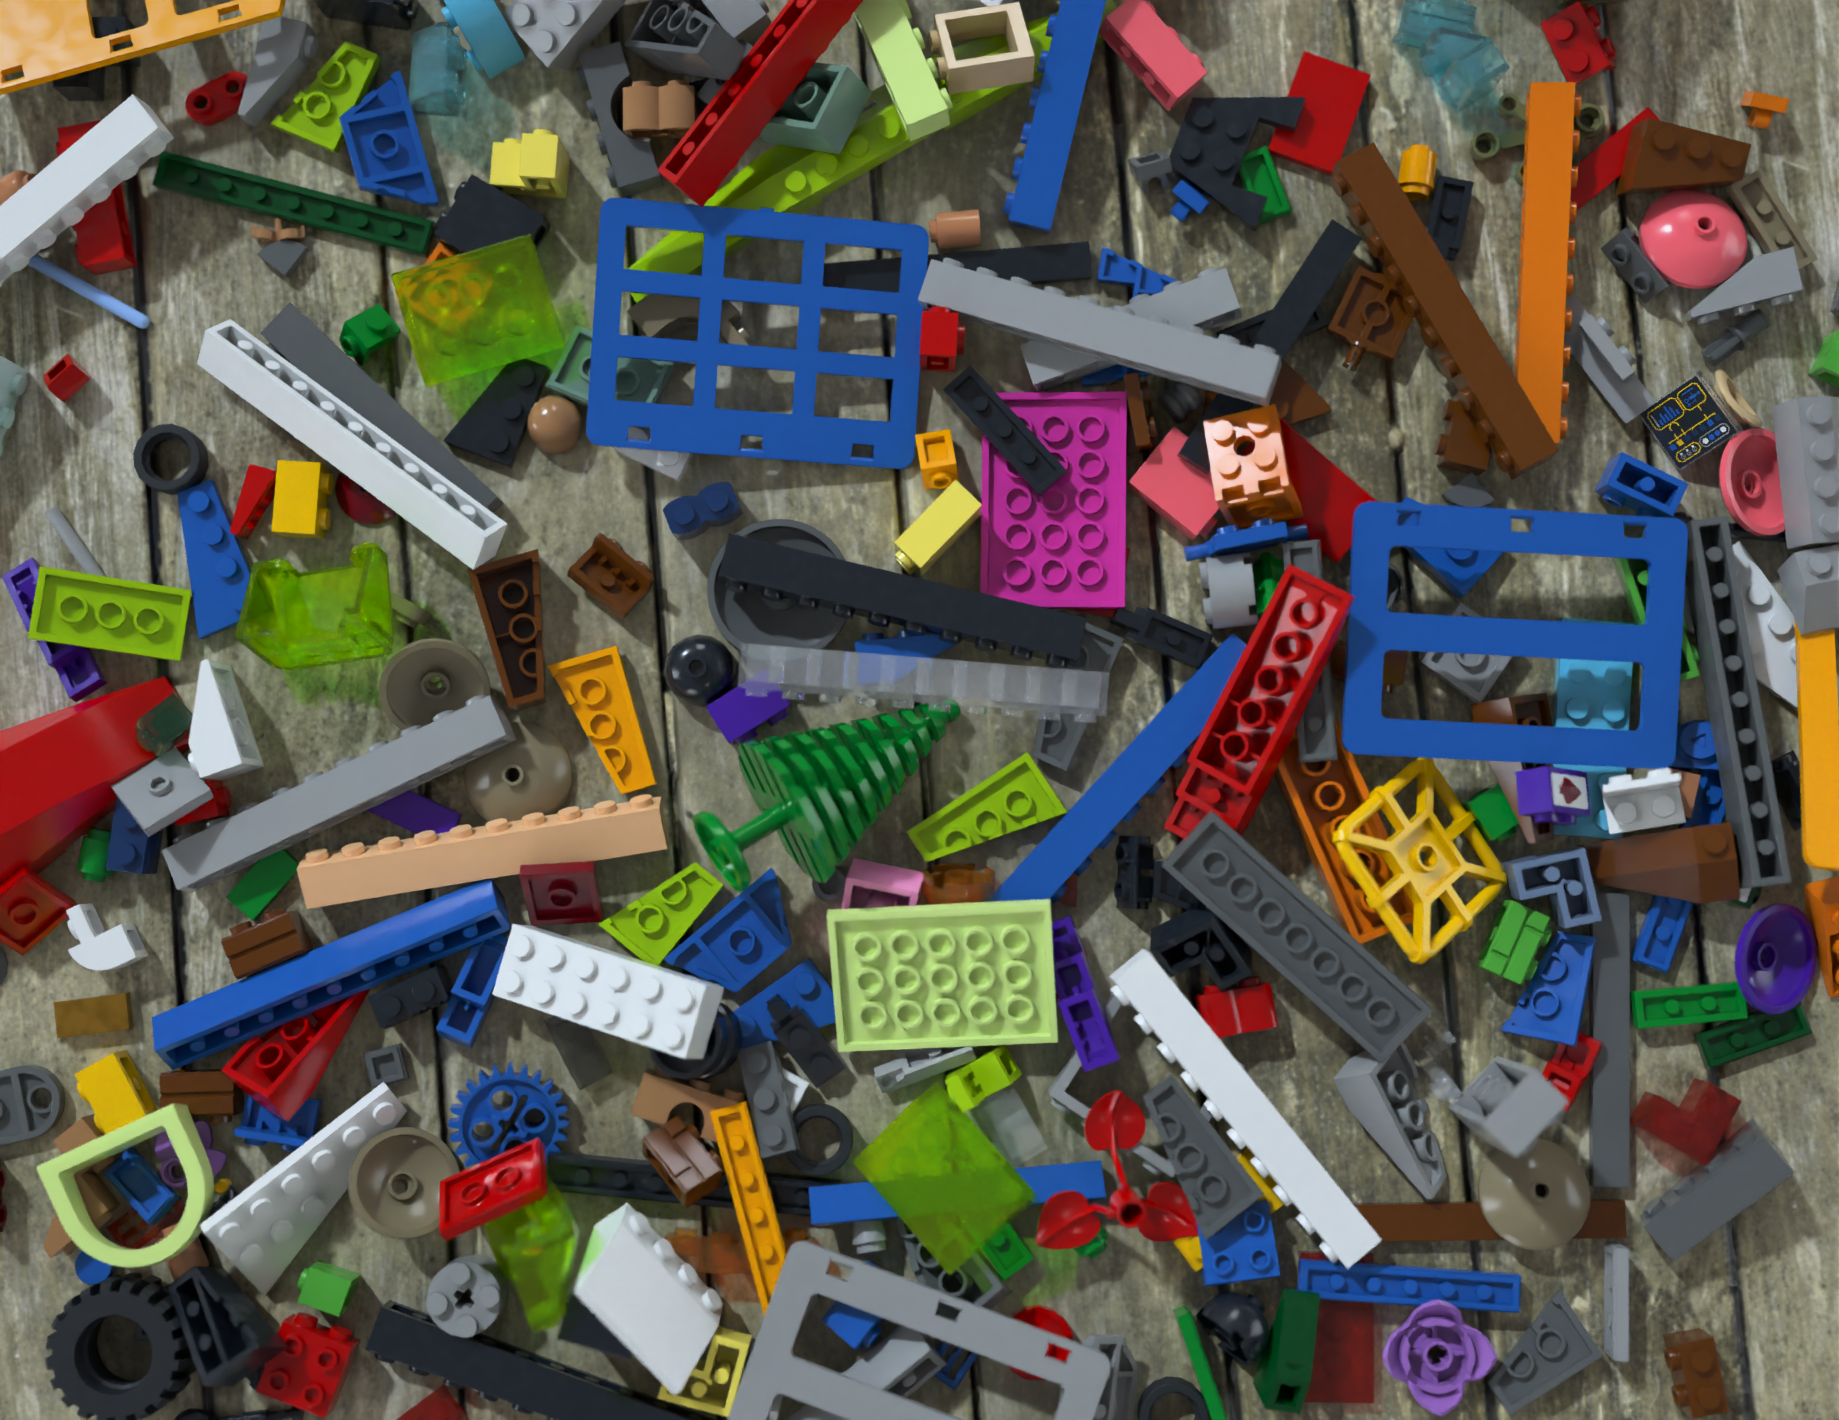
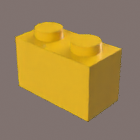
M277 460L272 520L273 533L282 537L325 539V530H329L331 525V511L327 509L328 495H331L334 489V477L330 473V468L319 462Z
M127 1050L114 1052L74 1074L78 1080L77 1090L80 1096L90 1103L95 1113V1125L103 1134H108L158 1111Z

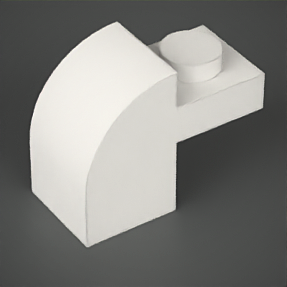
M93 903L78 904L66 910L69 916V930L81 943L68 951L72 958L83 967L97 971L118 969L149 956L134 923L120 924L105 931Z

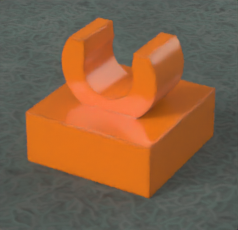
M1745 91L1741 105L1753 108L1747 126L1768 129L1772 112L1786 113L1790 99L1755 91Z

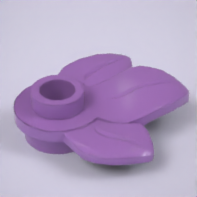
M202 1120L194 1124L208 1156L214 1177L225 1165L227 1154L220 1150L211 1149L213 1144L212 1130L208 1122ZM164 1131L158 1134L155 1140V1152L162 1162L160 1176L163 1182L172 1189H184L188 1187L186 1175L180 1177L176 1174L175 1167L177 1164H181L167 1132Z

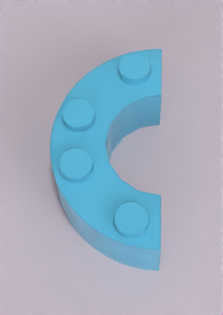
M444 0L447 6L443 7L441 11L452 29L457 26L461 29L471 47L466 54L476 71L483 68L488 78L491 79L526 59L494 0Z

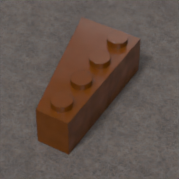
M538 549L486 563L474 570L472 568L467 569L511 713L546 703L541 563Z

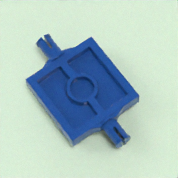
M1274 518L1252 522L1253 526L1244 530H1239L1238 525L1226 526L1217 529V533L1213 534L1210 540L1205 541L1204 544L1184 547L1186 562L1206 557L1239 554L1274 547L1280 543L1307 539L1309 537L1306 523L1286 527V522L1275 523Z

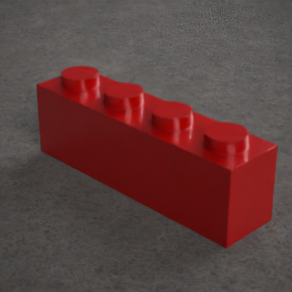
M100 120L57 128L59 142H56L55 146L58 157L96 126ZM121 182L111 190V194L106 200L96 203L84 213V217L80 222L71 226L76 232L78 244L74 247L76 259L82 267L94 275L137 267Z

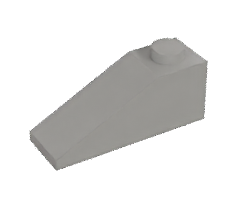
M283 16L263 22L238 110V115L247 125L256 127L308 69L310 59L316 56L318 38L307 22Z

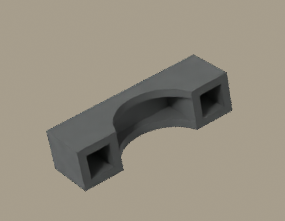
M620 41L579 53L582 66L576 67L582 88L589 87L592 99L587 100L586 104L592 122L599 121L602 133L596 134V138L602 155L608 154L612 166L607 167L606 172L612 189L618 187L622 197L625 198L664 186L661 175L657 171L659 168L650 142L632 139L621 132L616 125V111L623 98V88L630 87L633 83Z

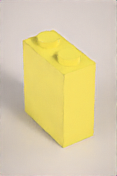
M955 480L894 542L896 562L908 574L911 575L915 571L918 575L922 576L981 516L982 504Z

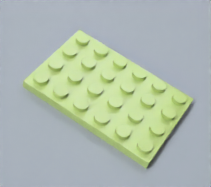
M1050 899L828 910L827 924L838 1052L1058 1043Z

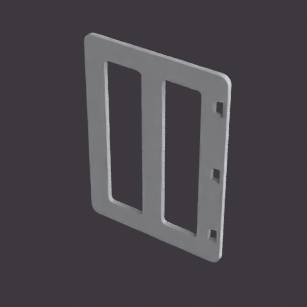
M801 1240L795 1242L787 1253L727 1420H766L773 1399L778 1394H783L849 1420H963L796 1357L792 1352V1347L810 1297L813 1294H821L1060 1384L1064 1391L1054 1420H1093L1110 1372V1362L1103 1352L814 1243ZM829 1261L853 1269L848 1280L826 1273L830 1264ZM938 1302L960 1309L957 1321L935 1314ZM1048 1343L1071 1351L1066 1362L1045 1355Z

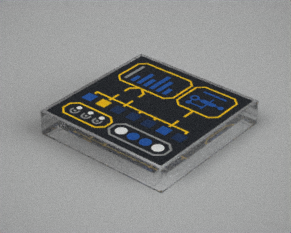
M1698 371L1657 399L1651 407L1639 415L1679 472L1743 430L1701 371Z

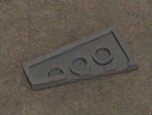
M1169 1074L1146 1092L1142 1098L1203 1238L1207 1240L1263 1196L1264 1193L1172 1074Z

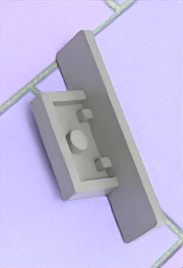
M1573 293L1572 295H1566V309L1572 310V322L1570 331H1565L1564 345H1570V353L1622 421L1629 423L1655 403L1654 398L1634 374L1635 370L1632 368V365L1636 363V360L1624 345L1620 348L1615 346L1609 338L1614 332L1602 316L1596 320L1591 313L1588 314Z

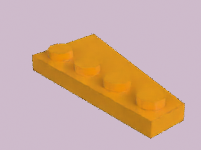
M618 646L548 665V669L563 691L562 693L567 702L574 710L582 728L593 743L619 792L624 795L658 785Z

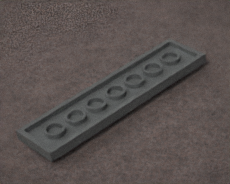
M1212 809L1161 863L1164 869L1379 1062L1383 1063L1433 1011L1430 1005Z

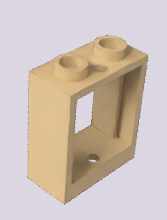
M1019 2L934 15V30L929 31V44L931 52L938 53L939 58H936V68L939 80H945L948 94L1033 81L1035 55ZM1005 34L1010 50L1009 53L956 61L951 42Z

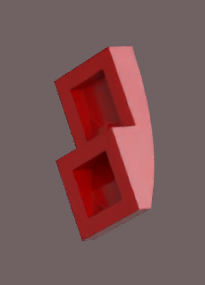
M1582 1032L1579 1033L1577 1047L1563 1044L1558 1045L1553 1059L1547 1062L1542 1076L1569 1101L1563 1108L1565 1111H1569L1604 1045L1603 1042Z

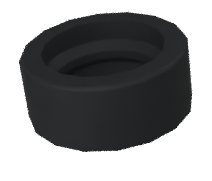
M174 424L157 425L147 430L137 441L133 452L134 468L139 478L149 487L169 495H177L179 492L200 484L205 478L209 467L208 452L203 441L191 431ZM168 439H177L184 442L191 452V462L188 470L182 477L176 480L162 479L154 473L151 459L154 450L160 443Z
M824 1103L810 1104L798 1110L793 1116L797 1136L799 1129L805 1122L813 1118L827 1119L837 1127L840 1133L838 1151L833 1157L825 1161L808 1159L800 1150L786 1153L790 1163L802 1173L812 1176L829 1175L840 1169L849 1158L854 1142L853 1128L847 1116L836 1107Z
M1167 1376L1153 1381L1144 1389L1138 1401V1420H1152L1151 1414L1155 1401L1168 1393H1179L1188 1398L1195 1411L1194 1420H1209V1411L1203 1395L1193 1383L1181 1377Z

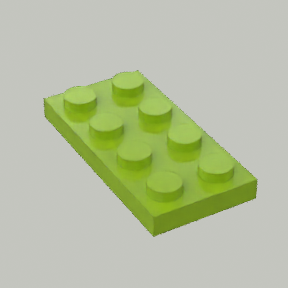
M40 566L28 639L181 662L192 590Z

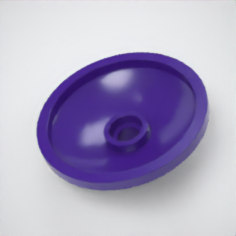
M1782 903L1766 905L1754 913L1747 921L1736 944L1734 970L1740 991L1752 1007L1770 1014H1780L1789 1011L1806 995L1813 981L1817 965V941L1813 927L1807 916L1795 906Z

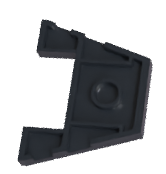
M1192 98L1169 156L1173 172L1202 194H1207L1219 203L1220 207L1226 212L1234 214L1249 229L1256 231L1267 204V197L1234 186L1258 123L1294 133L1305 107L1306 98Z

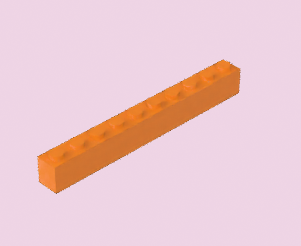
M1531 82L1526 95L1514 376L1556 446H1558L1560 439L1566 438L1567 418L1561 417V403H1567L1569 391L1568 381H1562L1563 367H1568L1570 361V345H1564L1565 331H1570L1572 322V310L1566 309V295H1572L1573 273H1567L1568 260H1573L1575 251V238H1569V224H1575L1577 205L1576 202H1570L1571 188H1576L1578 181V166H1572V152H1578L1580 131L1573 129L1574 117H1579L1581 94H1575L1576 82Z

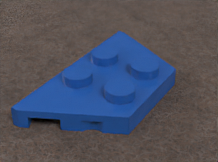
M397 71L376 91L373 89L363 97L359 105L351 107L339 117L340 126L359 190L436 207L439 206L436 190L401 71Z
M770 868L665 957L664 960L670 965H675L737 993L793 945L776 872L773 868Z

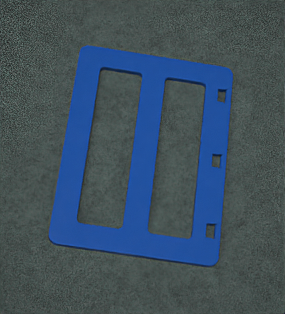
M1374 501L1361 503L1356 507L1353 514L1349 594L1355 596V599L1349 610L1347 623L1341 736L1343 747L1352 754L1647 769L1668 768L1673 764L1676 757L1688 542L1686 524L1680 519L1666 517ZM1397 513L1419 514L1417 526L1397 525ZM1510 519L1532 520L1530 532L1511 531ZM1624 525L1644 526L1643 537L1624 538ZM1393 546L1642 559L1648 564L1645 622L1639 626L1392 613L1387 609L1389 552ZM1388 650L1639 663L1642 666L1640 724L1636 730L1629 731L1384 718L1381 714L1384 654Z

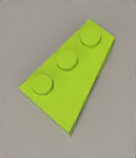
M345 41L317 72L318 77L304 92L300 90L292 99L294 103L282 116L278 114L270 124L275 129L338 155L345 141L339 117L351 107H355L362 102L382 59L376 53Z
M695 862L598 925L642 961L659 966L725 884L698 862Z

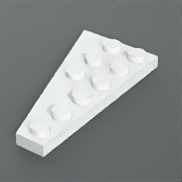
M1737 541L1732 546L1756 681L1766 687L1772 695L1778 699L1781 698L1798 710L1794 615L1742 543ZM1685 580L1684 616L1688 624V630L1686 631L1695 636ZM1837 675L1838 720H1839V677H1838V675Z
M382 1082L200 1225L203 1233L265 1296L347 1190L350 1169L358 1152L376 1135L393 1129L407 1112L406 1108L385 1082Z

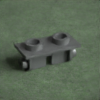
M1627 227L1600 249L1645 304L1669 286L1671 282L1665 280L1642 253L1639 237L1636 235L1637 232L1635 230L1631 232Z

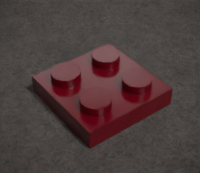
M594 861L520 866L519 877L531 926L603 922L604 908Z

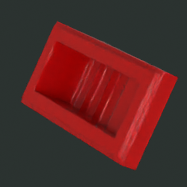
M253 464L248 466L230 527L231 534L248 540L274 498L275 470Z

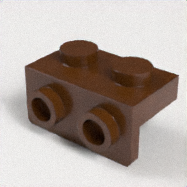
M1137 372L1123 375L1124 382L1107 386L1106 392L1126 391L1127 455L1154 450L1152 439L1158 438V432L1154 416L1148 417L1146 403L1152 402L1148 381L1141 382Z
M599 533L594 538L592 546L569 568L567 573L569 578L621 620L649 594L655 579L650 569L643 562L635 561L624 552L622 546L616 540L607 538L602 533Z

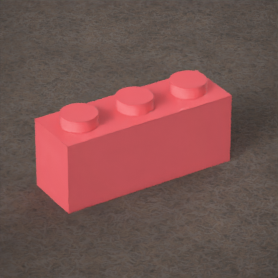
M1126 0L1105 18L1098 31L1107 44L1168 112L1195 90L1208 73L1201 59L1196 54L1190 53L1180 41L1178 33L1172 27L1166 26L1157 16L1154 6L1147 0Z

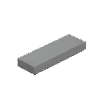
M1605 1242L1604 1352L1615 1361L1629 1362V1248L1618 1242Z

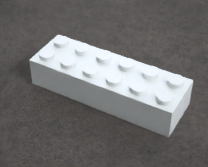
M513 924L492 995L684 1059H703L724 987L535 926Z

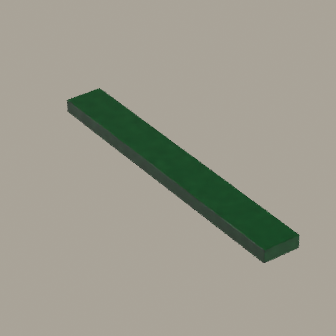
M163 151L160 155L152 183L159 189L274 219H282L286 222L301 226L305 225L309 228L428 258L436 230V223L431 220Z

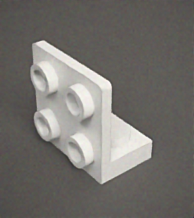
M1670 768L1647 772L1645 779L1633 780L1631 774L1609 778L1608 785L1602 786V798L1609 835L1685 824L1686 819L1679 789L1682 781L1680 773L1671 774Z

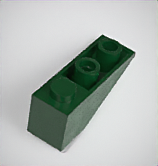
M1288 1288L1283 1290L1270 1329L1269 1345L1261 1356L1253 1380L1254 1387L1266 1410L1297 1414L1301 1412L1311 1383L1320 1304L1319 1293Z

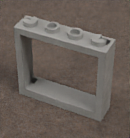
M1111 993L1104 1004L1109 1023L1122 1005L1113 993ZM1075 1048L1047 1092L1053 1097L1050 1103L1066 1115H1069L1073 1110L1084 1118L1081 1122L1084 1126L1086 1116L1091 1108L1065 1091L1082 1065ZM1238 1062L1240 1066L1244 1069L1245 1066ZM1203 1105L1200 1111L1209 1122L1212 1115ZM1140 1141L1130 1149L1117 1148L1129 1157L1132 1152H1135L1144 1158L1145 1161L1142 1165L1158 1177H1161L1163 1172L1170 1177H1173L1175 1174L1169 1158L1165 1159Z

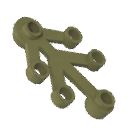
M1507 93L1501 96L1495 107L1497 114L1502 118L1513 116L1525 123L1526 105L1519 102L1518 97L1514 94ZM1509 101L1513 105V110H1505L1502 102ZM1581 104L1579 117H1574L1573 130L1580 131L1579 147L1584 139L1596 137L1604 128L1605 117L1603 111L1595 104ZM1580 118L1589 119L1591 126L1584 127L1580 123ZM1488 129L1480 130L1469 143V153L1477 161H1489L1498 151L1524 145L1525 129L1497 135ZM1477 144H1485L1488 147V152H1479ZM1572 152V159L1574 158L1576 152ZM1524 162L1514 172V179L1520 185H1523L1521 169Z

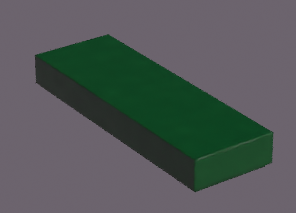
M1801 1001L1784 1013L1770 1014L1756 1011L1747 1014L1748 1018L1730 1020L1693 1033L1705 1068L1710 1070L1812 1034Z

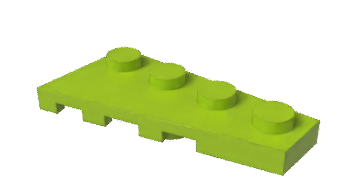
M1026 752L908 830L907 834L924 860L929 862L1067 813V811L1028 752Z

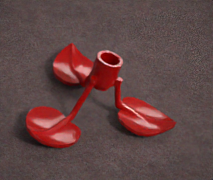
M1114 1090L1099 1098L1089 1110L1084 1123V1134L1089 1146L1096 1151L1110 1149L1121 1189L1112 1194L1110 1208L1099 1204L1089 1206L1086 1197L1074 1190L1061 1191L1051 1196L1044 1204L1039 1218L1036 1234V1243L1039 1247L1069 1249L1088 1243L1097 1235L1101 1226L1100 1220L1094 1212L1105 1214L1108 1219L1116 1217L1123 1227H1138L1140 1233L1145 1238L1156 1242L1198 1236L1196 1219L1182 1187L1173 1182H1158L1150 1188L1147 1199L1139 1198L1137 1193L1130 1189L1117 1153V1148L1130 1149L1137 1145L1144 1136L1146 1123L1139 1106L1121 1090Z

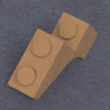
M95 1114L80 1118L53 1141L62 1155L106 1135L101 1133L94 1122ZM113 1156L74 1174L88 1214L98 1231L114 1219L111 1212L121 1205L97 1175L115 1161ZM57 1213L44 1241V1250L50 1258L63 1252L68 1256L79 1248L65 1231Z

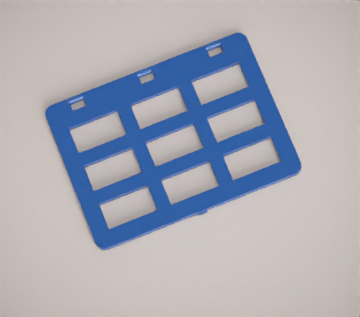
M615 197L607 199L602 204L600 210L586 424L588 439L594 445L605 447L887 469H904L908 467L914 459L920 379L922 311H924V307L919 303L918 297L927 273L929 235L922 226L914 224L774 212L772 208L760 207L759 211L715 206L700 207L693 204ZM626 227L703 233L702 276L624 269ZM726 236L803 242L801 284L723 278ZM825 244L901 251L899 293L823 286ZM622 292L700 299L697 341L619 335ZM722 301L799 307L796 349L719 343ZM821 309L897 316L894 357L818 351ZM618 357L696 364L693 406L615 400ZM728 366L795 372L792 414L715 408L717 367ZM817 374L893 380L890 422L814 416ZM629 427L651 428V441L627 439ZM741 435L762 437L763 449L739 448ZM852 444L873 446V458L851 456Z

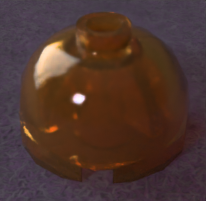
M953 862L935 865L934 873L929 874L928 869L923 872V893L927 905L992 902L995 871L989 867L984 866L983 873L975 871V864Z

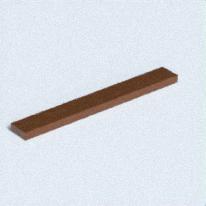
M1590 1199L1587 1218L1579 1232L1572 1239L1626 1238L1625 1201L1622 1199ZM1479 1201L1352 1203L1381 1238L1382 1241L1380 1242L1504 1240L1487 1223L1481 1211Z

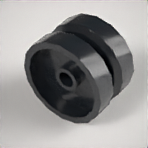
M720 1002L703 1059H684L651 1047L648 1048L652 1060L659 1069L674 1078H712L723 1074L735 1062L741 1049L742 1031L737 1016L727 1005Z

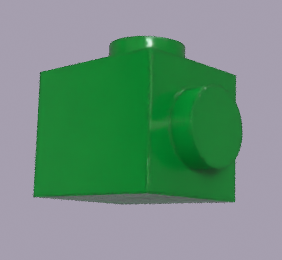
M1499 783L1487 786L1461 803L1464 809L1471 812L1475 818L1473 822L1485 841L1496 839L1499 843L1517 832L1514 826L1519 823Z

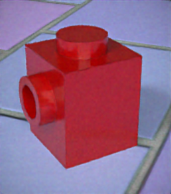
M205 781L214 798L175 821V824L178 826H189L229 817L228 808L231 807L232 801L228 788L223 786V781Z

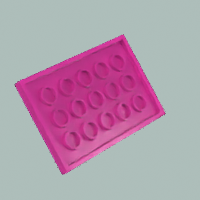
M1126 391L996 393L1067 470V474L1040 497L982 434L980 593L1047 609H1125Z

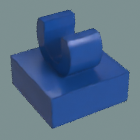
M1180 180L1172 192L1181 199L1172 208L1170 213L1181 222L1188 217L1193 209L1199 214H1204L1212 202L1186 180Z

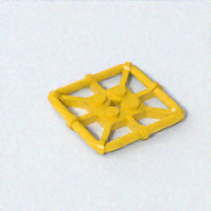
M1422 757L1405 766L1384 786H1377L1369 794V799L1342 821L1337 831L1333 832L1332 843L1336 845L1341 858L1367 895L1365 901L1369 907L1376 909L1402 950L1408 955L1409 960L1418 964H1423L1435 956L1460 931L1468 930L1473 925V919L1498 896L1503 885L1507 884V873L1503 872L1497 857L1474 824L1475 818L1471 812L1464 809L1441 772L1434 765L1433 760ZM1417 777V811L1408 820L1394 799V796ZM1434 790L1453 817L1452 824L1446 829L1443 828L1433 813ZM1379 809H1382L1396 831L1386 841L1354 833L1358 827ZM1461 832H1463L1485 867L1467 863L1453 843V840ZM1353 847L1381 854L1395 876L1382 888H1379ZM1422 852L1427 856L1424 860L1426 866L1420 860V853ZM1461 875L1485 881V884H1487L1467 905L1463 904L1452 887V884ZM1402 887L1414 904L1413 938L1388 901ZM1440 897L1450 913V921L1430 939L1431 903Z

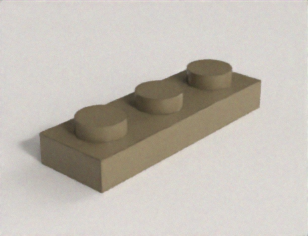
M1761 168L1726 189L1727 194L1765 254L1793 247L1799 270L1818 259Z

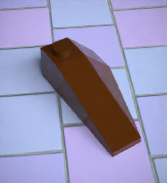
M1731 822L1577 845V847H1582L1586 850L1593 884L1644 892L1699 904L1740 900L1737 856Z

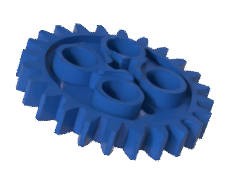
M509 1062L506 1072L501 1073L498 1065L493 1064L491 1076H488L481 1069L478 1073L479 1083L469 1078L466 1080V1086L470 1092L458 1090L456 1097L463 1104H452L450 1112L459 1117L451 1118L448 1122V1127L458 1129L450 1134V1142H461L455 1150L456 1156L468 1154L464 1163L465 1167L471 1166L475 1162L477 1164L508 1151L505 1145L512 1140H518L524 1144L539 1137L545 1145L546 1165L549 1151L561 1152V1147L555 1141L567 1140V1133L559 1128L569 1126V1118L559 1115L568 1111L567 1103L556 1104L562 1097V1091L550 1092L553 1086L552 1078L542 1083L540 1082V1069L530 1076L527 1075V1064L522 1066L520 1072H514V1066L512 1062ZM498 1091H507L512 1095L513 1100L506 1105H500L492 1097ZM527 1095L528 1099L516 1113L515 1125L510 1124L501 1143L496 1150H492L490 1146L502 1132L503 1120L507 1121L510 1119L521 1096ZM530 1109H539L545 1116L541 1121L532 1123L524 1115ZM480 1122H486L493 1127L494 1131L487 1136H480L475 1133L473 1127Z

